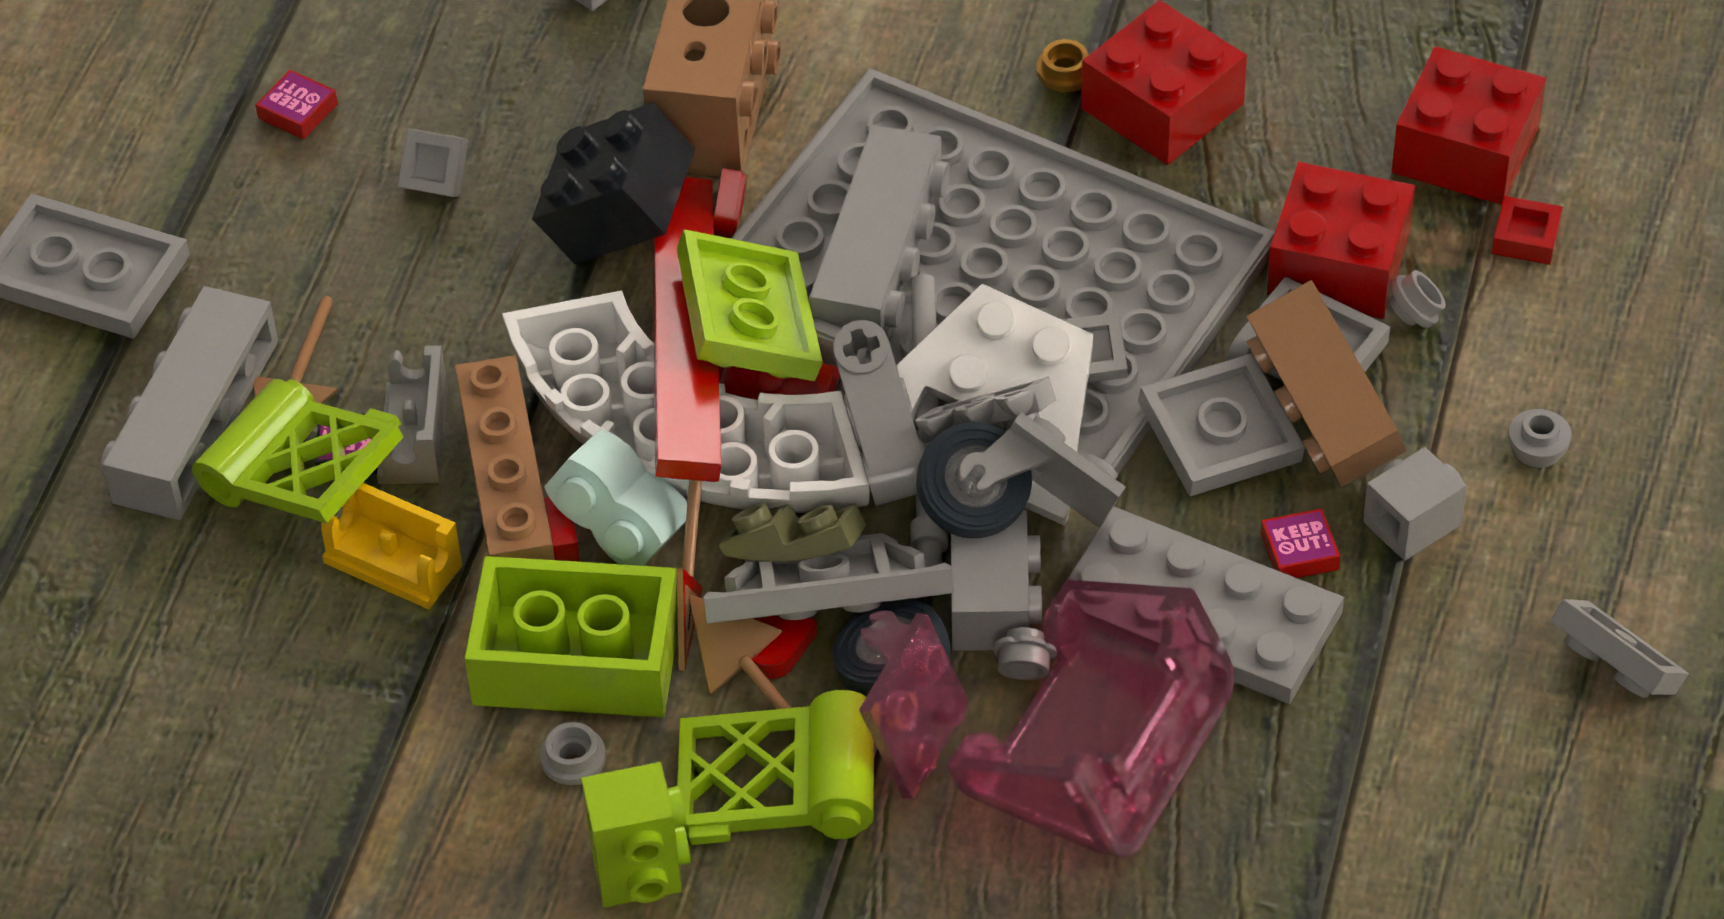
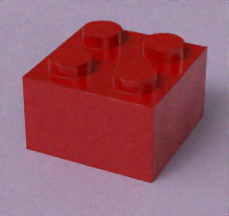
M1158 0L1082 60L1081 109L1166 165H1169L1244 104L1247 54L1163 1Z
M1434 46L1396 124L1391 173L1502 205L1504 196H1508L1540 127L1546 77Z
M1298 162L1270 245L1267 295L1270 296L1284 277L1302 285L1312 280L1319 293L1367 316L1384 319L1392 295L1390 283L1398 275L1410 235L1415 185Z

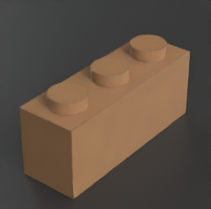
M1312 280L1246 316L1256 334L1255 337L1249 339L1246 343L1263 373L1274 368L1277 371L1284 386L1275 390L1274 393L1291 423L1301 418L1304 419L1313 436L1302 442L1320 474L1332 469L1341 487L1407 452L1395 424Z

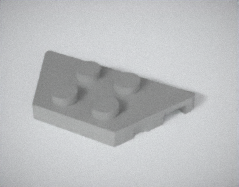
M883 533L861 535L852 548L822 557L788 562L745 560L742 566L734 568L724 577L726 592L706 593L704 595L707 624L779 615L780 618L786 620H801L815 615L817 610L843 607L844 610L849 612H865L879 607L881 602L950 594L954 593L951 565L941 563L925 568L923 552L910 546L899 545L896 539Z

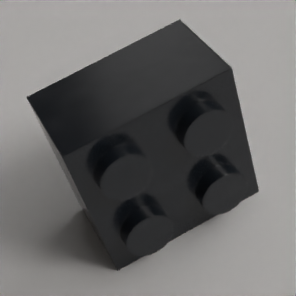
M653 102L630 111L621 110L610 118L585 127H574L563 134L557 144V153L548 177L541 186V195L532 220L575 265L666 234L695 148Z

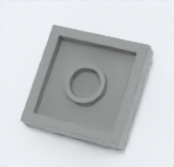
M1252 353L1140 387L1138 403L1189 497L1302 462L1305 446Z

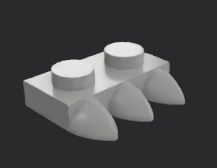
M1048 376L935 407L916 419V424L920 428L924 443L932 441L937 435L950 427L969 422H980L990 425L1002 422L1004 430L1007 432L1020 412L1033 420L1034 417H1040L1039 412L1055 402L1056 397L1050 377Z

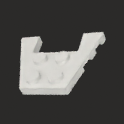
M981 284L896 365L900 378L903 377L914 415L926 394L933 395L948 403H954L1049 376L1056 401L1039 412V415L1055 425L1066 438L1064 443L1078 452L1093 349V334L987 285ZM1002 422L995 424L997 426L1004 428ZM1032 481L1031 494L1025 508L1065 526L1069 518L1070 507Z

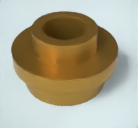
M1069 39L1051 42L1045 47L1037 60L1036 74L1038 80L1048 89L1057 92H1073L1082 89V60L1089 55L1087 49L1081 43Z

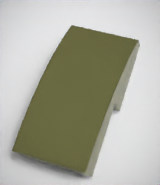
M760 503L746 508L732 518L733 526L719 543V547L724 556L762 562L806 560L852 548L866 527V524L856 503L836 511L832 505H824L806 513L799 520L794 509L789 504L768 509L766 503Z

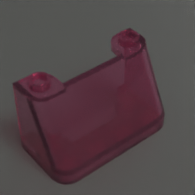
M1067 579L1052 601L1043 619V632L1048 643L1056 647L1057 655L1055 658L1057 663L1004 746L992 734L974 732L967 735L947 763L946 768L961 792L969 798L1096 853L1127 858L1134 855L1142 846L1228 704L1234 684L1233 665L1194 588Z

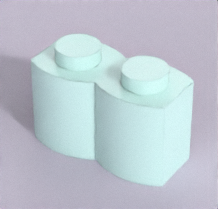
M602 429L596 432L569 457L544 486L554 505L574 523L591 529L600 547L618 564L645 566L686 522L687 501L681 493L663 478L655 477V474L646 472L639 456L625 441Z

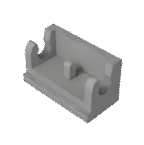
M424 346L421 365L423 368L418 370L404 367L402 365L403 356L400 351L396 350L389 357L388 373L390 382L386 383L384 412L397 415L401 422L399 429L404 438L378 466V484L440 483L448 398V384L442 347Z

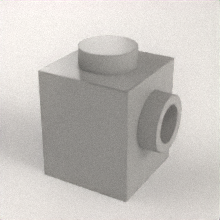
M1423 447L1404 460L1397 459L1392 461L1381 471L1379 476L1367 482L1363 522L1398 556L1406 561L1462 525L1467 485L1454 467L1446 463L1443 464L1426 447Z

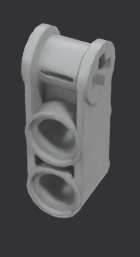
M867 320L852 321L844 325L836 334L833 343L834 356L845 391L843 398L858 449L862 448L863 451L860 452L874 503L875 506H880L918 494L916 475L925 448L921 435H917L919 430L903 377L900 378L886 333L874 322ZM867 348L872 361L867 364H860L855 351Z

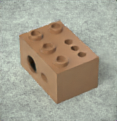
M667 0L643 86L644 105L653 102L695 148L687 174L721 178L722 168L744 171L768 75H777L780 66L781 42L779 40H772V34H775L778 23V0Z

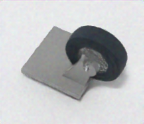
M1020 412L1007 432L996 426L980 422L958 424L944 430L925 449L916 475L918 497L930 519L943 530L964 538L992 536L1012 525L1021 515L1029 500L1032 481L1097 527H1100L1126 486L1116 480L1118 474L1107 462L1092 454H1087L1084 457L1065 444L1066 438L1064 434L1051 422L1041 417H1034L1032 420L1022 412Z

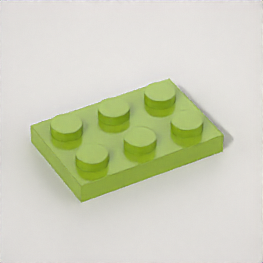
M684 229L676 249L697 359L709 361L720 367L735 366L767 372L778 378L793 377L815 382L823 361L798 252Z

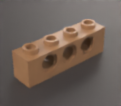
M516 355L455 365L488 556L555 560Z

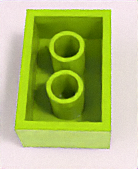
M485 556L465 654L472 705L665 718L678 635L676 568Z

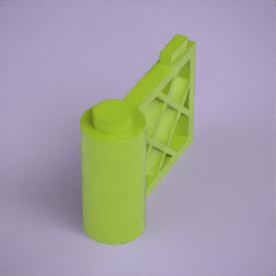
M272 379L192 465V473L195 480L208 495L228 507L236 508L246 499L328 523L404 438L399 429L401 422L397 415L371 408L365 415L321 404L315 402L309 390L295 380H287L285 382L281 379ZM318 424L330 427V433L303 442ZM368 438L372 439L363 449L345 455V447ZM332 452L333 460L307 470L304 469V462ZM288 468L292 469L291 476L265 484L273 474ZM335 480L319 499L307 496L306 490Z
M834 690L815 697L810 706L680 718L677 786L680 787L687 821V826H684L686 836H689L691 845L730 842L731 833L812 825V827L830 838L848 839L867 829L873 822L874 705L871 700L858 692ZM795 730V741L776 758H773L757 746L771 732ZM723 736L733 743L711 764L696 754V739ZM747 754L762 765L764 769L741 789L724 774ZM793 764H794V773L789 770V768H790ZM695 770L700 773L696 778H695ZM778 778L794 790L793 805L765 807L756 800ZM713 784L731 797L717 812L693 814L694 801Z

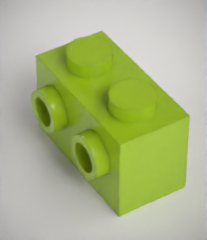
M661 762L581 777L591 853L603 908L634 901L640 903L653 902L665 895L682 892L679 866L691 863L684 826H687L686 814L680 787L667 788Z

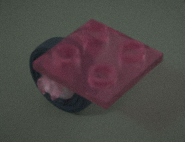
M912 599L885 601L879 607L861 612L852 618L841 630L835 641L833 661L836 672L847 690L866 696L859 712L902 798L914 800L926 777L934 770L938 757L955 727L962 722L966 708L969 705V700L949 660V637L940 617L927 604Z

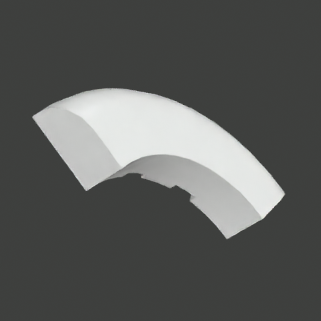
M622 290L502 313L503 322L514 354L534 392L552 416L582 444H585L600 429L618 436L636 452L646 472L655 474L654 343L635 321L627 306ZM719 383L722 458L719 482L702 481L700 501L742 510L760 503H766L768 509L789 504L795 513H808L824 505H832L836 511L855 503L857 507H864L869 504V482L841 391L804 395L767 394L760 392L758 400L725 393V384ZM663 478L674 486L682 496L688 497L689 480Z

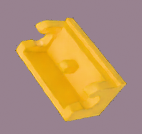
M365 483L343 505L342 514L339 519L333 516L328 523L322 522L321 524L325 552L322 555L324 564L428 610L463 566L455 522Z

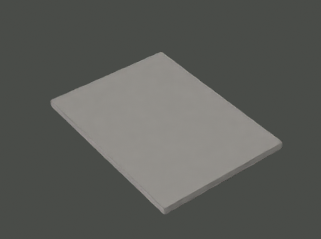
M869 68L731 239L798 252L809 299L872 124L941 136V161L949 162L950 164L948 185L944 197L935 196L932 205H935V219L929 240L920 239L917 247L920 248V263L917 275L929 274L935 278L936 327L981 284L987 285L1059 319L1119 312L1127 363V378L1089 382L1087 384L1078 443L1079 454L1084 457L1087 454H1092L1101 458L1119 475L1152 428L1138 403L1140 387L1193 370L1269 262L1270 245L1275 231ZM905 282L902 292H905V306L901 323L898 328L890 327L887 333L896 365L913 350L911 283ZM868 349L866 351L864 364H867L872 361ZM938 398V407L950 404ZM993 424V426H996V427H998V428L1004 430V428Z

